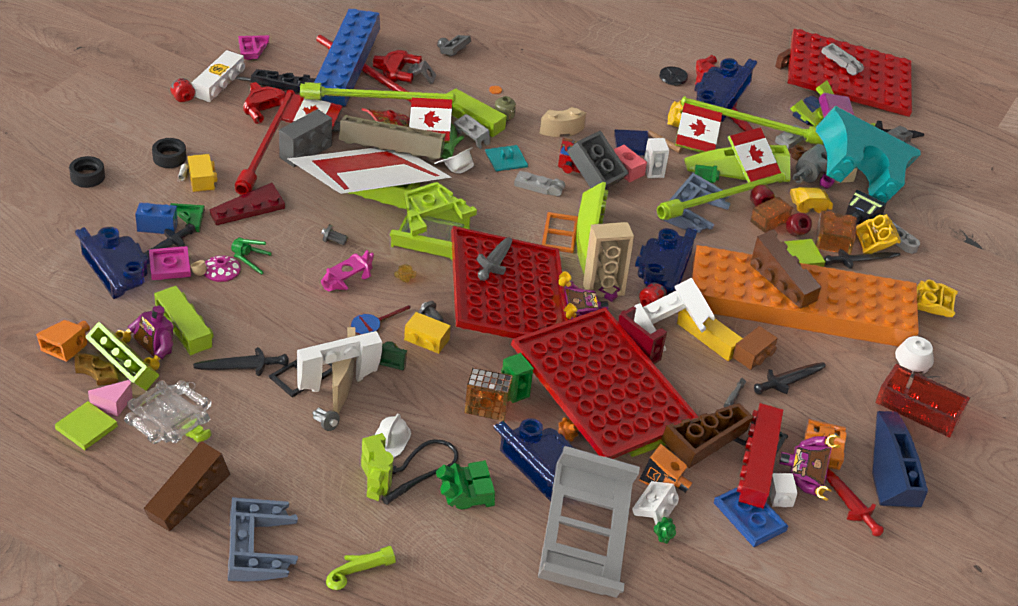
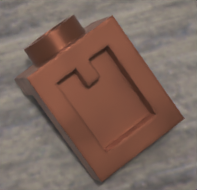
M790 48L778 55L776 68L782 69L785 66H789Z

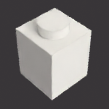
M793 473L772 474L769 491L772 507L794 506L797 489Z

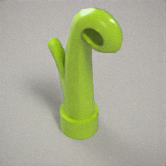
M387 546L381 548L378 552L369 554L345 555L344 559L350 562L332 570L326 578V585L332 590H341L347 584L346 575L381 565L388 566L396 563L392 547Z

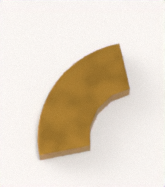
M79 353L74 355L75 373L91 376L96 380L97 386L119 383L117 372L110 363H106L98 356Z

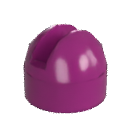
M823 174L819 183L820 186L825 187L824 189H829L835 180Z

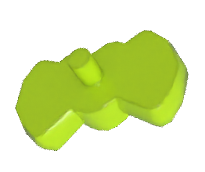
M199 423L191 424L185 429V435L197 442L205 441L212 435L210 429L204 430Z

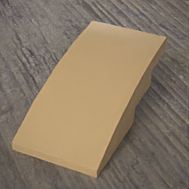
M347 327V338L355 336V327ZM355 357L332 363L333 410L337 413L340 412L352 385Z

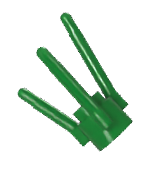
M241 237L236 238L231 246L232 252L235 253L234 257L239 258L262 275L263 271L243 256L248 255L250 251L270 256L271 252L250 245H266V242L243 239Z

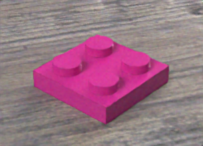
M187 246L149 249L152 280L191 277Z

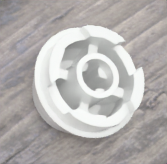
M911 336L907 338L895 352L896 359L900 363L899 367L910 374H913L914 371H922L924 374L934 363L933 347L928 340L922 337Z

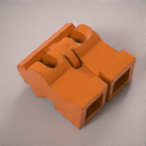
M809 419L804 440L814 436L837 435L841 437L835 438L833 441L834 445L841 446L840 448L831 447L828 468L840 470L845 454L846 427Z

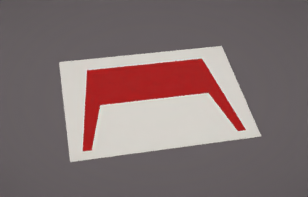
M377 147L288 158L289 161L340 194L452 178L420 158L412 156L411 153H396L394 150H379Z

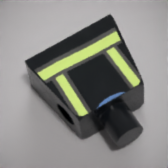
M856 190L848 205L845 218L848 219L850 225H859L868 219H874L878 215H883L887 203Z

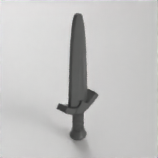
M505 238L487 258L483 254L478 255L476 260L484 268L478 272L480 280H487L490 272L504 275L506 268L505 266H500L512 244V238Z

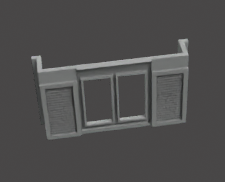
M564 446L563 453L556 466L538 578L615 598L624 592L625 583L620 582L632 485L639 475V466ZM563 497L613 510L611 528L608 529L561 516ZM559 523L609 537L607 556L556 543Z

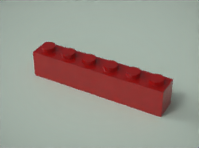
M760 403L758 409L752 412L753 419L751 422L754 423L750 424L748 435L751 437H748L745 449H748V451L744 453L742 463H745V465H742L739 475L743 480H739L736 491L740 492L739 502L759 508H764L771 486L783 409Z

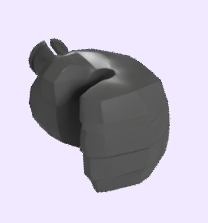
M815 145L799 158L796 164L797 173L793 175L794 181L799 178L796 183H801L802 181L811 183L817 179L821 171H827L828 159L824 145Z

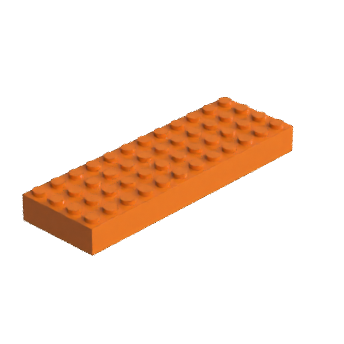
M696 245L691 278L713 314L897 347L907 338L918 336L916 283L800 263L802 269H807L821 286L818 300L800 309L750 265L752 254Z

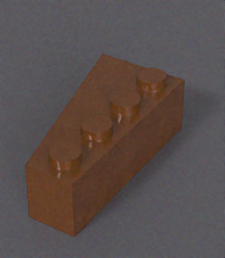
M740 403L717 409L715 413H704L692 420L688 418L676 425L673 423L666 425L661 440L688 468H691L747 432L753 416Z

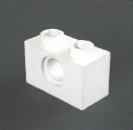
M648 138L644 160L647 162L645 171L647 178H664L669 155V148L665 138Z

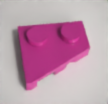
M269 35L238 36L240 54L246 60L258 59L269 43Z

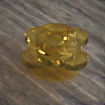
M403 264L398 267V271L394 272V276L407 283L412 277H416L417 273L413 271L412 266Z

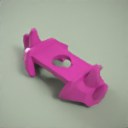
M368 250L365 251L363 256L355 253L349 259L330 269L327 268L326 274L321 280L323 288L328 292L336 289L347 290L348 287L343 281L362 270V279L371 277L370 271L373 268L374 253H369ZM351 266L353 270L343 272L342 267Z

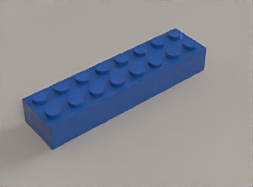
M348 9L314 83H322V86L325 88L354 89L380 30L379 13ZM325 95L321 100L346 107L350 97Z

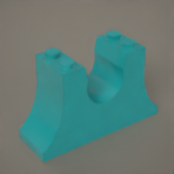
M837 106L816 126V132L822 139L827 152L826 175L841 183L855 168H858L869 181V195L885 203L905 185L906 169L921 155V150Z

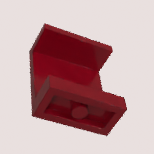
M633 306L622 311L619 315L618 323L653 364L661 361L667 331L660 328L650 334L634 321L636 307Z

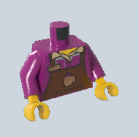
M566 271L559 275V285H566L564 292L567 306L564 308V312H566V317L569 320L605 307L608 310V301H597L595 291L579 288L574 282L570 281L572 279L571 275Z
M154 306L152 311L143 312L128 326L129 329L126 331L118 330L115 333L120 338L122 337L125 343L130 342L131 334L133 333V338L154 357L144 359L154 370L159 369V360H163L166 355L171 354L173 347L174 326L164 316L165 309L162 306Z
M837 435L814 436L803 440L799 446H795L793 454L781 452L779 464L791 466L790 473H793L795 484L803 492L818 496L824 501L829 499L824 497L823 493L825 491L832 492L824 484L831 447L840 448L841 446L834 445L833 443L835 438H841Z

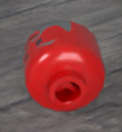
M179 78L172 83L170 91L178 102L190 101L195 96V89L187 79Z
M651 283L642 289L639 294L641 305L644 307L667 296V292L662 285Z

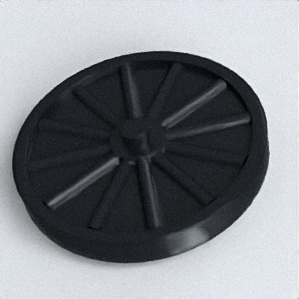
M674 66L662 68L659 75L662 81L671 85L684 84L688 78L685 70Z

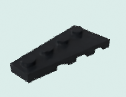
M256 69L251 75V82H257L259 85H268L278 89L293 90L299 93L301 84H305V82L314 83L316 79L310 78V75L303 74V77L294 76L293 73L288 72L279 75L278 71Z

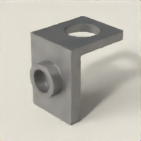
M426 60L419 64L414 63L407 71L408 73H413V76L422 73L430 84L433 83L436 77L435 72ZM427 70L430 72L431 77L428 76Z

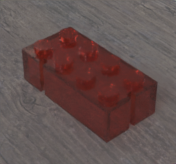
M895 364L881 385L875 403L898 412V414L950 438L964 415L970 397L918 373L915 374L909 389L907 384L912 371Z

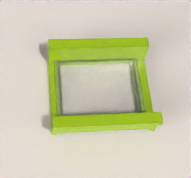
M454 209L437 213L427 218H422L427 225V232L411 236L408 216L406 215L399 230L392 229L390 232L391 247L393 248L394 246L449 257L452 260L451 230L453 226L470 229L471 217L462 220Z

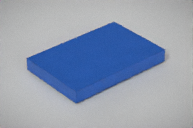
M737 488L714 499L713 503L753 547L788 530V525L767 502L764 508L739 502L740 492H736Z

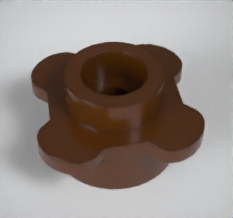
M799 145L789 149L791 157L797 161L807 151Z

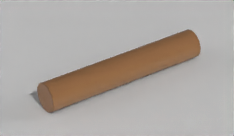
M651 130L647 133V136L650 138H664ZM665 138L668 148L677 153L682 151V147L675 146V143Z

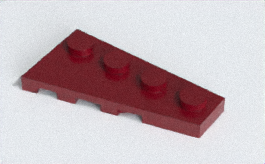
M273 182L211 208L210 216L217 226L285 209V202Z

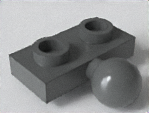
M457 35L450 41L447 38H440L437 46L440 48L441 54L453 56L472 41L470 36Z

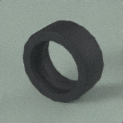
M163 138L156 141L152 146L154 163L163 168L181 166L187 157L186 145L183 141L176 138ZM167 151L177 152V153L171 154V155L161 154V153L167 152Z
M92 156L80 157L72 161L69 166L71 182L76 186L84 188L94 187L101 184L105 179L104 163L99 158ZM84 170H94V171H95V172L89 173V174L79 173V172L84 171Z

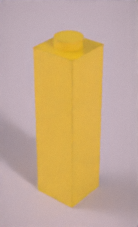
M686 308L678 312L677 324L726 361L732 359L735 345L743 339L716 318L713 321L710 317L703 323L706 330L701 333Z

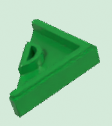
M170 204L177 206V216L187 224H193L195 231L200 232L205 205Z

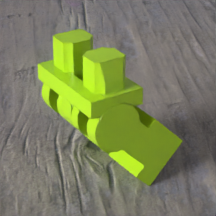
M383 433L362 438L361 467L367 476V497L379 501L381 495L389 494L392 486L393 455L385 450L386 438Z

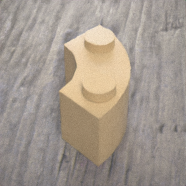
M573 107L564 111L549 109L541 118L540 134L551 137H560V134L575 135L584 129L586 112Z

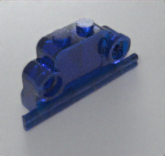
M726 58L721 61L720 67H711L695 86V91L697 92L696 100L732 110L752 82L753 69L757 65V61L748 59L745 65L741 66L735 59ZM722 115L721 122H723L727 116Z
M85 227L75 230V234L80 240L82 256L113 299L123 296L125 291L139 287L144 283V277L148 274L147 265L150 264L148 255L141 251L138 242L135 243L129 236L120 237L119 230L115 227H104L98 231V234L93 236L90 235Z
M665 228L659 231L658 239L651 238L647 241L646 246L642 245L635 267H638L637 275L644 279L643 282L646 286L651 283H658L666 289L667 295L676 291L675 286L681 283L692 254L698 232L696 229L687 228L685 235L680 236L675 230Z
M533 418L523 420L520 427L514 430L504 421L496 424L494 429L501 435L500 451L551 502L556 466L563 453L564 446L576 448L555 429L546 428L543 430L542 423Z

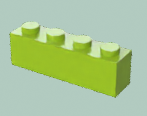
M456 88L447 93H454L456 95V100L452 103V116L459 119L465 114L469 115L487 128L489 136L492 138L505 130L507 115Z
M173 286L154 293L155 306H162L165 309L164 316L173 324L174 334L190 356L212 348L213 331L210 327L207 328L203 317L196 313L194 305L187 301L184 292H181L177 286Z
M98 322L86 335L85 338L127 378L147 391L159 377V374L102 323Z

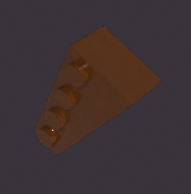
M773 229L757 236L750 265L800 309L816 302L821 286L807 269H802L799 263L800 260L788 252L786 243L779 241L776 237L778 235L777 232Z
M201 441L144 507L148 518L169 532L178 525L182 519L230 476L222 453Z

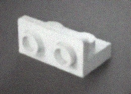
M651 481L632 508L634 515L651 517L656 525L663 517L668 518L679 501L674 484Z

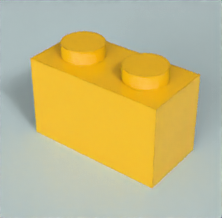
M209 154L188 156V169L193 192L215 190L214 182H217V173L213 172L215 171L214 161L210 160Z
M415 312L405 325L404 340L439 354L450 340L451 325Z

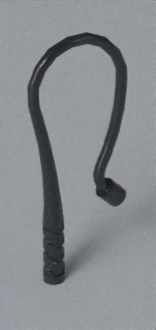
M428 440L418 446L401 467L396 468V466H393L392 474L404 471L412 458L430 444H443L452 449L454 459L447 465L449 467L458 461V451L454 445L445 440ZM438 469L402 484L394 491L382 497L383 502L388 505L418 483L436 475V470Z

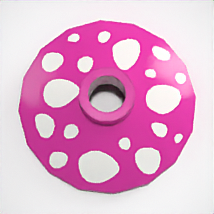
M221 255L211 257L205 261L207 271L204 275L212 281L226 282L233 280L240 273V264L233 257Z

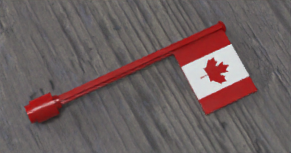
M293 90L286 91V96L249 168L240 172L235 182V191L240 195L252 191L257 181L255 172L281 121L292 123L319 109L332 118L333 130L342 110V105L322 100L304 99V97L295 94Z

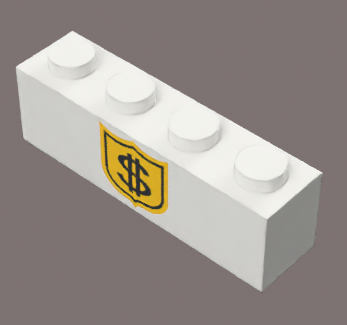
M226 50L191 82L195 89L194 97L211 102L228 84L235 80L236 76L244 71V56Z

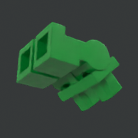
M486 460L468 463L467 467H460L457 463L450 467L442 465L436 470L437 478L442 480L441 494L446 496L448 505L452 507L455 505L456 508L461 510L485 504L486 507L495 506V490Z

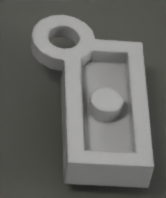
M784 131L776 136L775 142L779 145H786L787 149H790L802 140L806 141V138Z

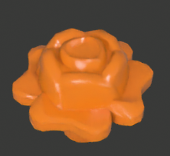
M563 417V420L558 423L559 434L565 441L569 440L572 442L578 436V429L570 418Z

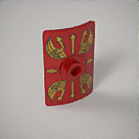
M362 108V111L368 112L375 121L406 127L410 125L409 117L396 113L393 110L380 111Z

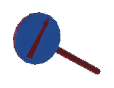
M405 306L380 318L371 314L358 315L352 320L351 327H355V333L358 335L378 331L380 321L410 309L411 306Z

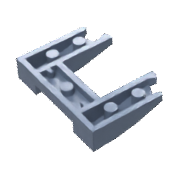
M692 173L670 200L679 199L681 202L722 191V189ZM729 197L707 203L727 210L730 207V203L725 202V199ZM685 209L679 217L664 220L679 228L701 233L706 228L709 230L713 229L715 225L689 209Z
M232 497L227 581H263L288 577L289 571L287 569L290 564L295 565L297 563L298 556L254 553V527L297 524V515L288 516L285 511L289 507V502Z

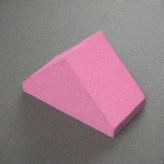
M130 380L88 391L90 403L104 413L116 417L120 415L133 397Z

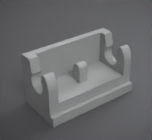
M465 114L454 122L457 132L461 134L463 131L474 139L478 148L481 149L482 141H484L485 145L490 144L489 130L469 115Z

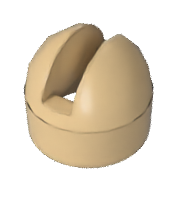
M204 260L196 261L190 265L194 275L202 276L207 271Z

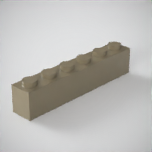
M345 115L340 122L339 140L347 144L358 143L363 147L374 146L379 150L390 149L396 153L406 152L411 153L412 156L418 157L422 155L436 160L440 159L443 154L446 134Z

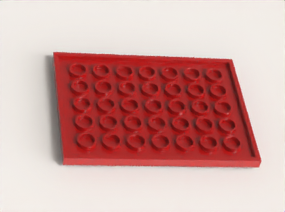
M802 29L793 30L788 84L816 91V88L827 80L835 95L846 96L853 102L910 117L912 113L910 60L899 58L892 54L881 53L877 50H870L863 46L852 45L845 41L841 42L831 37H823L816 33L812 34ZM833 43L861 62L864 70L856 75H851L847 72L846 68L827 58L821 51L823 47Z
M453 226L451 240L456 327L514 339L569 320L566 317V312H564V308L567 306L564 286L559 285V275L562 273L558 248L512 239V244L500 266H505L506 268L504 275L490 272L489 278L482 281L478 278V272L484 268L476 260L478 255L483 254L487 258L507 237Z
M606 307L512 339V347L518 354L521 353L534 368L533 373L599 456L615 459L661 440L666 425L672 423L676 425L681 423L682 420L688 418L692 420L699 417Z

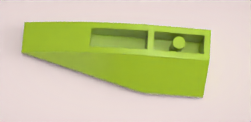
M769 145L780 171L786 175L784 182H790V154L787 146ZM732 147L707 151L684 159L687 171L694 172L695 165L712 167L715 165L717 170L720 171L719 176L747 180Z
M601 182L585 191L582 195L577 221L576 246L583 273H585L591 225L603 224L604 215L602 214H605L608 190H605L606 182Z

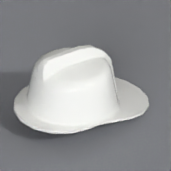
M473 147L434 164L444 162L452 172L463 173L474 166L470 150Z
M398 413L396 416L387 417L382 420L376 434L383 433L385 436V450L390 452L393 458L401 454L411 436L410 428Z

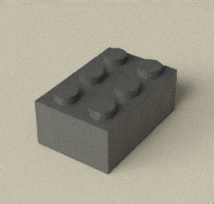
M319 109L279 129V158L292 167L297 165L289 161L288 158L317 155L332 146V118Z
M601 130L577 141L567 151L590 188L601 182H606L605 189L619 183L629 174Z

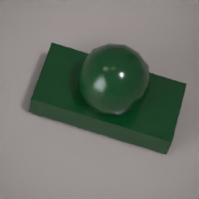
M391 341L383 343L379 365L404 370L408 350L398 348L396 343Z

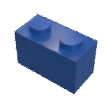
M139 203L135 214L137 232L164 234L165 229L173 232L176 231L178 225L177 206Z

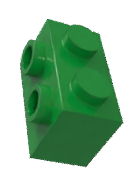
M521 353L503 359L501 374H504L505 377L506 375L512 376L509 386H505L508 387V391H502L501 387V392L506 394L512 403L530 397L534 368Z

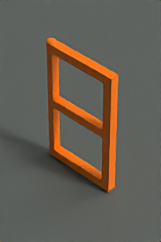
M548 212L542 245L558 248L561 252L574 253L578 216ZM550 217L575 221L573 232L549 228ZM547 234L571 236V248L546 244Z

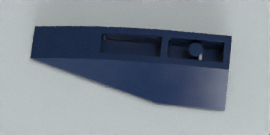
M877 411L872 476L880 506L922 507L928 493V488L911 435L898 412Z

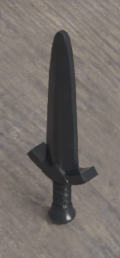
M257 347L255 349L256 355L206 360L194 363L193 367L201 370L255 369L256 375L260 376L265 369V365L280 364L286 366L289 363V358L286 354L265 358L263 351Z
M824 362L814 363L775 376L773 370L769 369L767 373L768 381L762 384L756 383L754 385V392L761 395L764 391L774 388L777 391L788 394L790 387L788 385L817 373L825 368L826 364Z

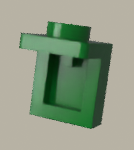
M695 165L694 174L715 184L719 180L720 171L717 170L715 165L713 167Z

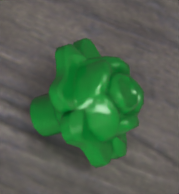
M663 517L654 526L653 530L658 536L659 542L668 544L670 539H673L676 535V526L673 524L672 518Z

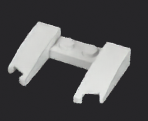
M692 278L676 285L675 292L644 307H642L641 303L634 306L636 307L634 321L650 334L656 331L654 323L685 308L701 333L706 330V327L703 325L705 320L710 317L714 321L715 316Z
M377 331L297 350L298 389H312L313 392H319L322 366L356 357V379L358 382L371 372H376L382 353V340Z

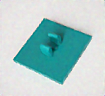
M517 145L485 149L496 172L528 167Z

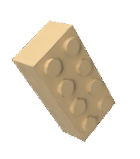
M628 222L591 225L583 285L585 290L595 291L597 298L604 297L605 293L599 291L602 286L604 291L613 294L617 290L613 287L615 285L620 288V291L617 293L618 296L625 295L634 239Z

